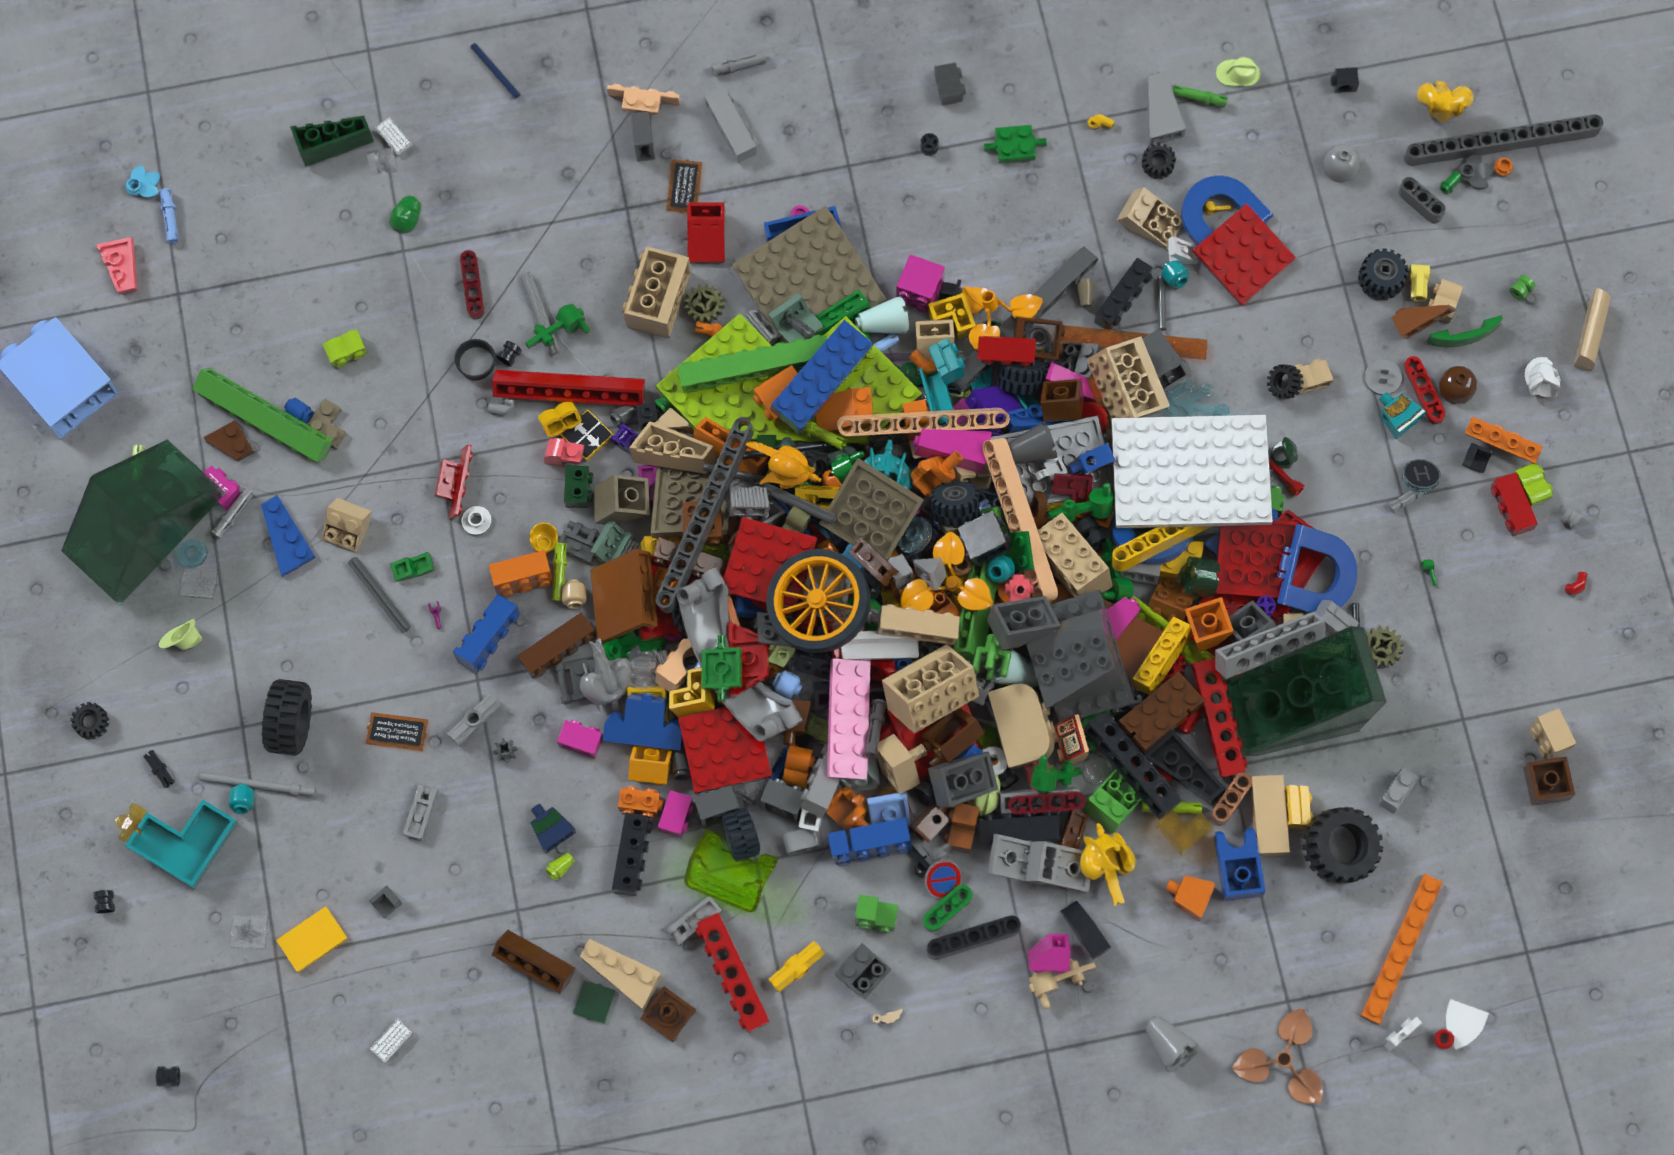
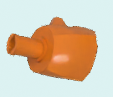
M955 450L946 459L936 456L919 462L918 467L910 474L913 479L912 484L924 495L931 498L932 490L937 485H941V483L948 484L954 480L956 474L953 468L963 460V456Z
M848 786L838 789L832 797L826 814L847 832H850L849 829L869 825L864 820V816L868 811L865 797L861 794L855 795L854 791Z

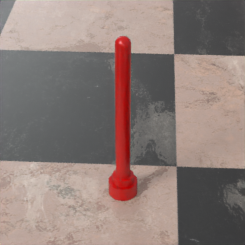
M1269 458V468L1288 485L1290 494L1294 497L1298 496L1305 486L1300 481H1293Z

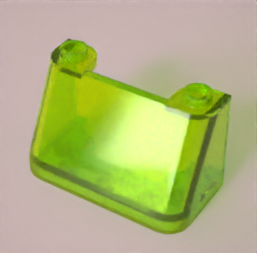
M706 829L689 858L684 877L685 885L694 891L743 911H756L776 869L779 858L769 854H762L757 862L751 859L736 862L732 858L730 851L721 848L723 844L721 836Z

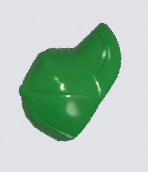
M405 196L392 209L389 223L393 230L403 233L414 230L420 213V202L414 196Z

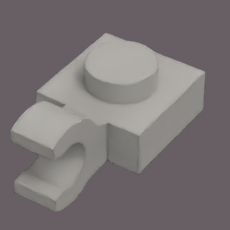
M1057 456V458L1041 464L1043 470L1034 473L1031 477L1034 483L1045 477L1050 482L1053 480L1054 473L1067 474L1068 472L1061 457Z

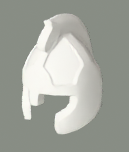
M1538 357L1531 360L1525 369V381L1532 396L1539 395L1544 398L1557 396L1555 388H1551L1550 384L1559 388L1561 380L1557 369L1552 366L1553 363L1547 359L1548 357Z

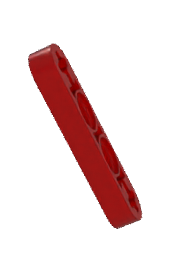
M1410 356L1404 363L1405 373L1421 407L1426 411L1425 415L1428 421L1435 425L1440 424L1445 417V410L1422 361L1416 356ZM1411 362L1413 365L1417 364L1415 370L1413 367H1409ZM1417 378H1423L1426 384L1424 386H1419L1416 384L1415 380ZM1429 394L1434 400L1428 403L1424 401L1423 396ZM1434 411H1435L1436 414L1440 413V416H1439L1438 419H1437L1436 416H1432L1433 413H1434Z

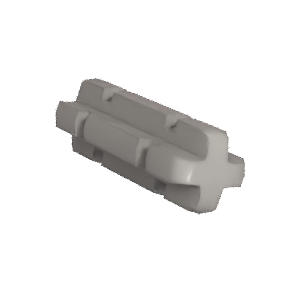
M1416 486L1412 491H1408L1397 498V501H1392L1389 504V508L1395 513L1400 508L1420 498L1424 492L1421 487Z

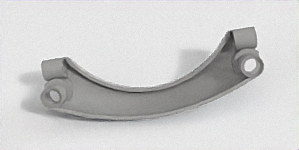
M717 568L708 570L701 576V579L679 588L676 593L684 626L701 669L702 650L718 647V635L726 636V647H729L728 587ZM761 682L733 698L729 696V689L725 690L726 701L723 703L758 741H764L803 721L792 700L776 694Z

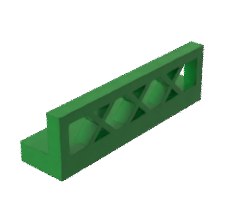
M858 289L815 316L823 325V329L815 335L823 336L845 316L855 325V318H857L860 311L865 308L866 310L871 308L862 292Z

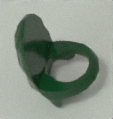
M1284 437L1282 442H1279L1272 448L1271 459L1279 467L1290 468L1298 459L1296 444L1288 437ZM1279 447H1283L1286 457L1283 461H1277L1274 458V452Z

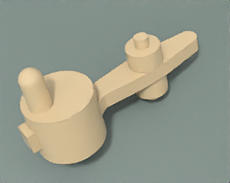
M1070 959L1069 971L1054 976L1052 971H1044L1043 973L1033 972L1034 976L1028 979L1030 982L1028 988L1030 993L1034 992L1035 997L1040 999L1042 1007L1049 1009L1050 1002L1047 995L1059 989L1057 982L1071 978L1073 984L1081 986L1083 985L1082 981L1085 980L1083 973L1097 967L1094 962L1080 967L1078 961Z

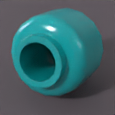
M1175 260L1169 261L1163 266L1161 276L1170 287L1181 288L1188 282L1189 272L1180 261Z
M998 556L987 565V575L996 583L1007 581L1015 572V565L1007 556Z
M238 784L231 788L229 791L230 809L236 814H246L254 807V790L246 784Z

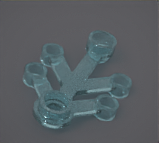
M1185 380L1182 386L1172 392H1165L1170 405L1166 409H1168L1173 417H1186L1180 414L1175 406L1182 407L1189 417L1198 416L1194 410L1212 413L1214 416H1228L1229 408L1225 404L1214 406L1196 402L1212 393V386L1209 383L1203 384L1200 390L1184 400L1178 399V397L1185 392L1193 390L1194 383L1191 380ZM1185 384H1190L1191 388H1186ZM1207 387L1210 391L1205 392L1203 388ZM1223 408L1225 412L1220 413L1218 409Z

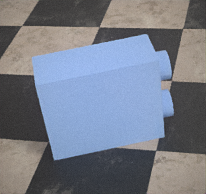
M55 317L50 322L43 320L37 323L30 331L31 336L20 345L15 343L6 347L0 355V370L61 440L118 395L119 391L111 379Z

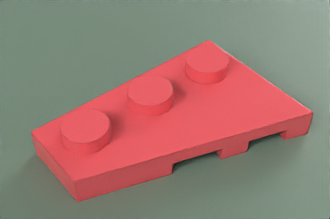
M129 237L96 244L117 292L124 294L138 291L134 240Z

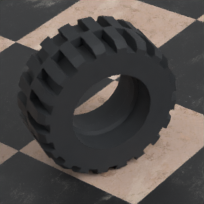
M277 679L272 682L267 693V699L265 700L262 721V744H264L263 747L267 752L296 756L303 751L310 728L312 709L311 688L306 682Z
M1353 807L1329 809L1323 811L1322 814L1316 815L1313 818L1314 822L1308 824L1306 828L1309 832L1304 833L1303 836L1306 844H1302L1303 850L1307 852V855L1304 857L1306 862L1310 861L1311 863L1309 868L1312 871H1317V876L1321 879L1326 878L1327 882H1337L1338 884L1357 882L1368 877V873H1373L1376 869L1374 864L1380 863L1381 857L1378 855L1380 852H1383V846H1380V841L1383 840L1382 834L1378 835L1377 830H1379L1377 824L1371 823L1373 819L1369 815L1364 816V811L1354 810ZM1337 827L1348 829L1356 841L1355 856L1348 864H1341L1335 860L1329 849L1330 835Z

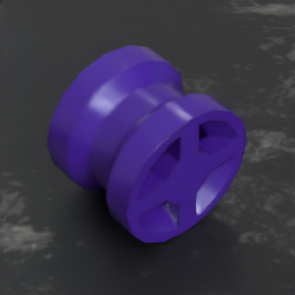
M1261 596L1256 603L1269 617L1272 616L1276 608L1275 600L1272 597Z

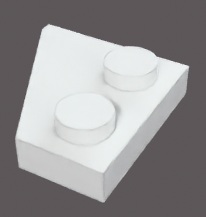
M1417 1017L1413 1020L1408 1018L1400 1025L1403 1029L1399 1033L1394 1031L1386 1038L1388 1043L1384 1047L1390 1052L1422 1022Z

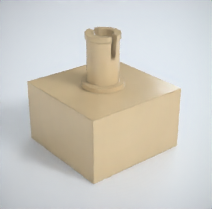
M894 734L880 741L877 747L881 772L897 792L902 794L920 784L914 761L927 756L924 746L920 744L908 751Z

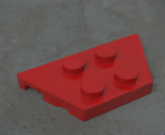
M729 622V648L740 647L742 649V688L729 689V696L733 698L769 677V644L758 643L757 633Z

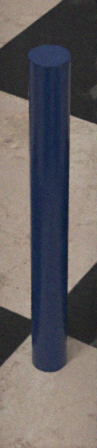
M473 43L470 48L515 99L518 98L520 93L476 43Z

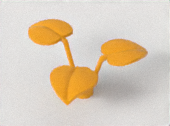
M963 286L962 293L965 295L971 314H979L984 309L987 315V325L978 324L971 329L969 333L971 345L978 351L979 336L1000 337V329L997 326H991L990 312L995 311L998 304L1012 312L1013 317L1016 319V316L1034 317L1042 305L1043 299L1035 295H1019L1010 301L1011 307H1008L1000 298L997 299L995 293L991 290Z
M948 532L937 541L933 548V557L942 558L943 564H948L951 576L945 580V586H940L937 590H949L954 594L959 593L958 602L968 610H984L992 607L994 603L990 590L983 580L972 578L964 586L963 582L956 577L952 564L959 565L963 562L965 548L961 539L956 534ZM923 579L911 581L902 593L901 607L903 609L912 607L917 611L928 610L934 601V596L930 592L933 589L928 587Z

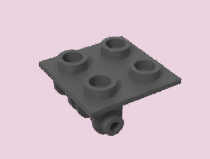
M757 612L755 630H758V643L793 647L777 634L768 613ZM785 615L790 625L796 620L794 616Z

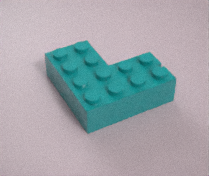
M202 799L181 832L147 812L137 826L139 831L142 832L141 835L134 831L125 847L177 880L195 889L238 822L233 817Z

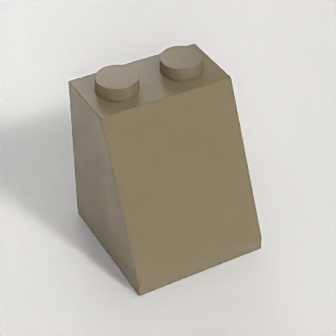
M614 474L594 486L595 523L606 525L608 520L618 524L649 516L648 478Z

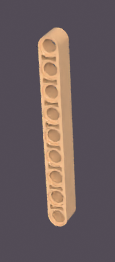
M1002 408L843 416L838 420L837 427L844 436L915 433L921 432L922 429L971 430L1003 428L1008 425L1010 418ZM997 414H1004L1003 421H995ZM978 415H985L984 422H976ZM959 416H966L965 423H957ZM940 417H947L946 424H938ZM904 418L909 420V424L906 427L899 426L900 420ZM921 418H927V425L920 426L918 424ZM882 420L890 421V425L887 428L880 427ZM863 421L871 423L868 429L861 428ZM844 422L851 423L849 430L841 429Z
M1005 438L986 440L983 443V452L1010 532L1029 531L1034 569L1024 570L1026 578L1030 579V582H1033L1032 598L1046 596L1048 601L1055 600L1058 596V590L1008 442Z

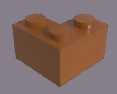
M963 803L957 804L955 808L951 807L948 823L952 824L950 831H946L944 842H947V849L970 854L980 807Z

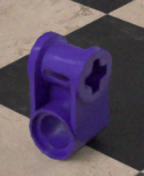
M620 424V429L614 436L610 437V440L617 447L631 454L629 447L639 435L625 424Z

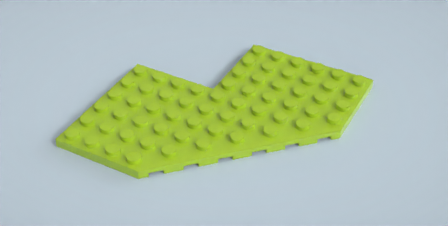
M739 313L683 362H697L707 357L711 359L717 358L722 354H737L741 350L752 351L760 346L771 347V344ZM845 316L823 336L826 335L828 339L843 320L847 321L862 335L864 334ZM874 344L872 350L835 392L851 388L871 387L873 414L902 413L903 403L917 401L922 397L921 391ZM676 367L655 385L656 389L694 428L707 417L731 431L736 419L746 417L754 428V434L751 439L754 442L757 440V435H776L778 442L794 443V441L814 443L821 441L815 437L807 436L803 431L798 434L784 421L774 425L772 421L769 422L766 419L762 406L758 407L753 400L754 388L775 375L683 393L678 367ZM816 415L813 417L810 423H816ZM886 419L880 423L881 428H886L890 425V421ZM742 426L740 431H745L748 426ZM836 434L847 439V443H858L859 445H867L877 436H844Z

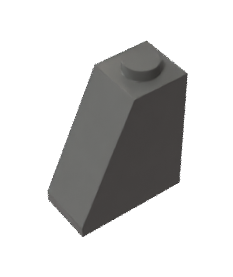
M638 111L631 114L637 161L655 159L649 112Z

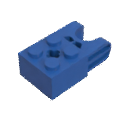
M1253 828L1246 829L1244 845L1239 848H1234L1228 844L1225 833L1221 831L1215 832L1214 845L1223 901L1263 897L1266 890L1255 830ZM1241 874V876L1245 877V879L1240 880L1238 878V875Z

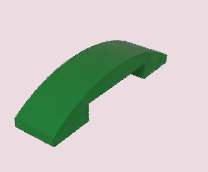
M1500 315L1485 319L1481 328L1450 336L1448 329L1431 333L1427 342L1438 347L1469 345L1484 339L1494 332L1501 324L1503 317Z

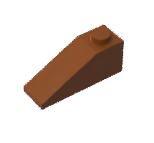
M1450 305L1410 307L1399 309L1396 311V315L1391 318L1401 337L1408 339L1456 310Z

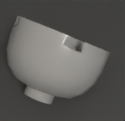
M1346 144L1331 147L1323 161L1326 175L1337 182L1352 180L1358 174L1361 164L1360 155L1357 150Z

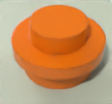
M1500 158L1495 162L1494 170L1498 175L1507 176L1512 172L1513 164L1508 158Z

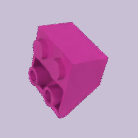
M1047 934L1028 951L1029 970H1033L1036 973H1043L1044 971L1064 973L1069 971V935Z

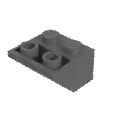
M861 943L837 969L835 976L851 991L866 999L892 969Z

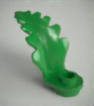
M631 631L622 638L608 641L602 646L608 660H615L621 657L629 659V654L636 645L640 647L641 652L652 651L656 654L658 653L657 649L659 651L663 650L662 646H666L667 640L665 637L641 641L639 633L636 635L635 631Z

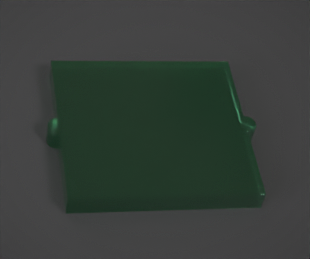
M584 980L573 1014L587 1018L588 1021L594 1020L605 1024L616 990L604 987L601 983L595 984Z

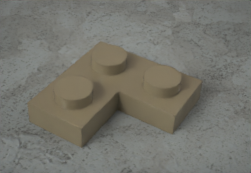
M324 399L308 422V425L332 438L331 447L337 449L347 435L344 430L333 425V422L341 412V407Z

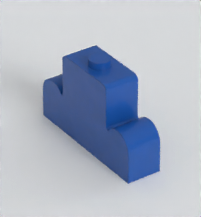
M642 693L641 695L629 694L626 700L625 716L618 711L612 712L604 724L603 741L681 750L683 745L679 720L670 719L668 722L665 721L667 699L653 696L651 693Z

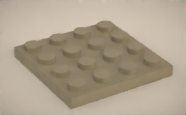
M858 458L827 509L835 513L837 519L834 524H829L822 520L819 524L853 546L861 537L864 538L888 561L924 499Z

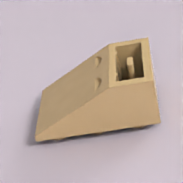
M1145 187L1132 192L1117 218V221L1131 232L1166 249L1169 247L1168 238L1176 237L1183 225L1181 215Z

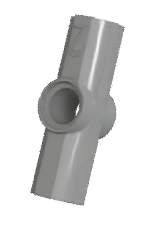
M488 694L477 706L468 710L464 718L447 735L455 744L460 746L475 731L483 727L484 722L501 707V704L491 694ZM472 717H479L476 723L472 724L469 722Z

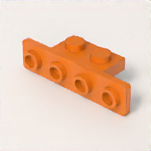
M1475 417L1470 419L1465 431V435L1534 464L1537 462L1543 446L1522 438L1518 433L1508 432L1499 425H1492Z

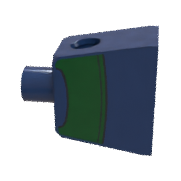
M538 804L531 809L536 818L530 823L545 854L576 833L575 828L554 807L545 811L543 806Z

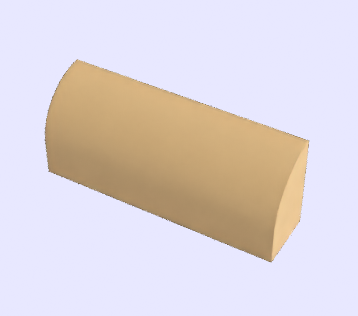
M1599 288L1595 289L1589 300L1574 362L1575 367L1590 371L1595 367L1611 301V296Z
M1283 775L1252 776L1250 792L1253 829L1256 833L1260 857H1275L1288 854L1290 848Z

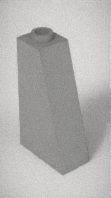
M1166 71L1162 73L1155 72L1148 76L1149 146L1185 136L1186 127Z

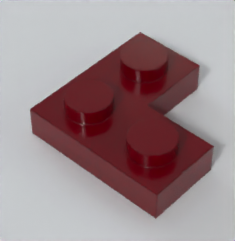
M1054 473L1052 492L1054 494H1070V499L1075 504L1088 502L1093 476Z

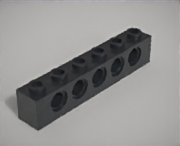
M1106 710L1090 721L1083 729L1159 820L1182 802L1178 792L1171 788L1166 778L1159 774L1154 768L1153 763L1142 754L1139 746L1131 741L1127 732L1120 728L1115 718Z

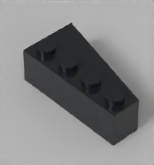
M1174 730L1144 754L1153 765L1210 804L1214 803L1226 792L1225 786Z

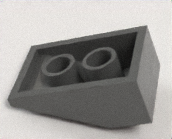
M1046 596L994 604L987 618L1002 650L1023 646L1061 627Z
M989 752L952 760L950 763L945 762L928 768L938 807H952L998 790Z

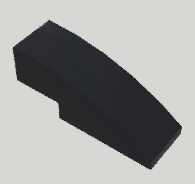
M1078 901L1060 911L1093 960L1110 950L1111 946Z

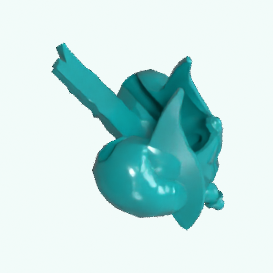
M888 440V443H886L884 454L874 455L873 448H870V456L864 462L908 490H911L913 479L910 475L911 470L904 462L906 453L903 454L901 459L893 456L892 440Z

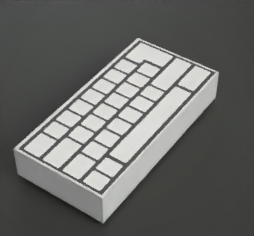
M390 117L375 127L378 134L397 156L412 146L410 140Z
M397 1019L370 1049L386 1063L413 1032Z

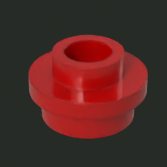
M1441 1029L1436 1032L1434 1043L1438 1048L1445 1050L1451 1048L1454 1044L1455 1039L1451 1031ZM1442 1036H1446L1448 1038V1042L1442 1043L1440 1041V1038Z

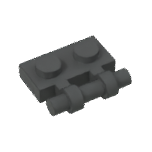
M569 521L567 527L572 529V532L563 531L558 543H567L566 554L591 564L595 556L590 551L595 544L593 542L598 539L601 533L594 528L591 530L584 527L580 522ZM582 533L588 536L587 540H585L581 537H578V535Z

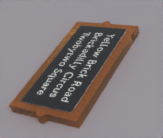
M688 159L686 161L672 160L667 211L687 212V203H698L702 162L689 161Z
M371 712L370 723L367 726L366 744L423 751L425 738L427 737L428 719Z

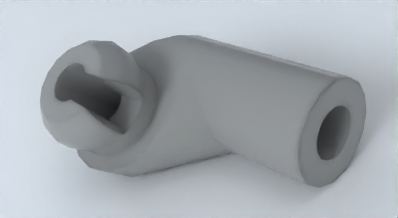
M505 398L501 405L490 403L488 412L505 415L514 409L515 400L514 398Z

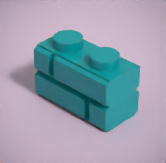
M946 338L928 348L945 385L965 376L963 368L966 365L962 357L958 358L957 356L960 352L955 342L951 343Z

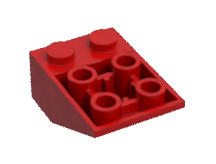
M724 202L687 203V250L690 263H725L726 211Z

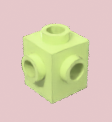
M769 644V662L784 667L788 660L793 657L796 650L795 647Z

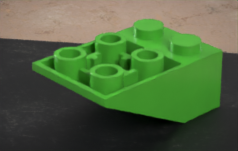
M1115 769L1087 800L1083 810L1113 834L1135 810L1142 799Z

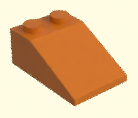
M871 387L851 388L834 393L816 414L817 426L834 434H841L837 427V422L841 417L873 414ZM863 421L861 428L868 429L871 423ZM844 422L841 429L849 430L851 423Z

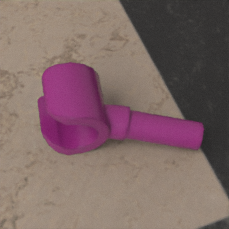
M436 601L437 607L433 609L431 604L428 603L430 613L435 618L436 627L441 629L439 619L440 604Z

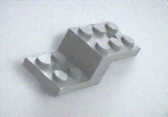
M994 834L988 874L1036 885H1054L1081 892H1089L1090 879L1083 875L1080 868V857L1083 850L1044 841L1029 842ZM1009 852L1013 855L1011 863L1007 861V854ZM1072 863L1076 868L1074 874L1070 872V865Z

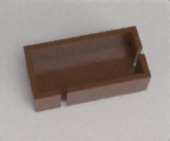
M1178 671L1121 718L1118 725L1127 732L1130 739L1133 737L1132 742L1139 746L1144 755L1167 734L1185 722L1188 716L1191 717L1202 708L1205 700Z

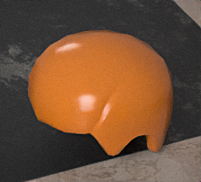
M831 470L824 472L821 477L822 486L841 487L842 485L838 478L832 475Z

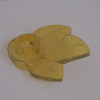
M132 803L130 814L115 818L117 826L123 830L119 836L120 840L127 842L134 831L141 835L142 832L139 831L137 826L146 814L143 807Z

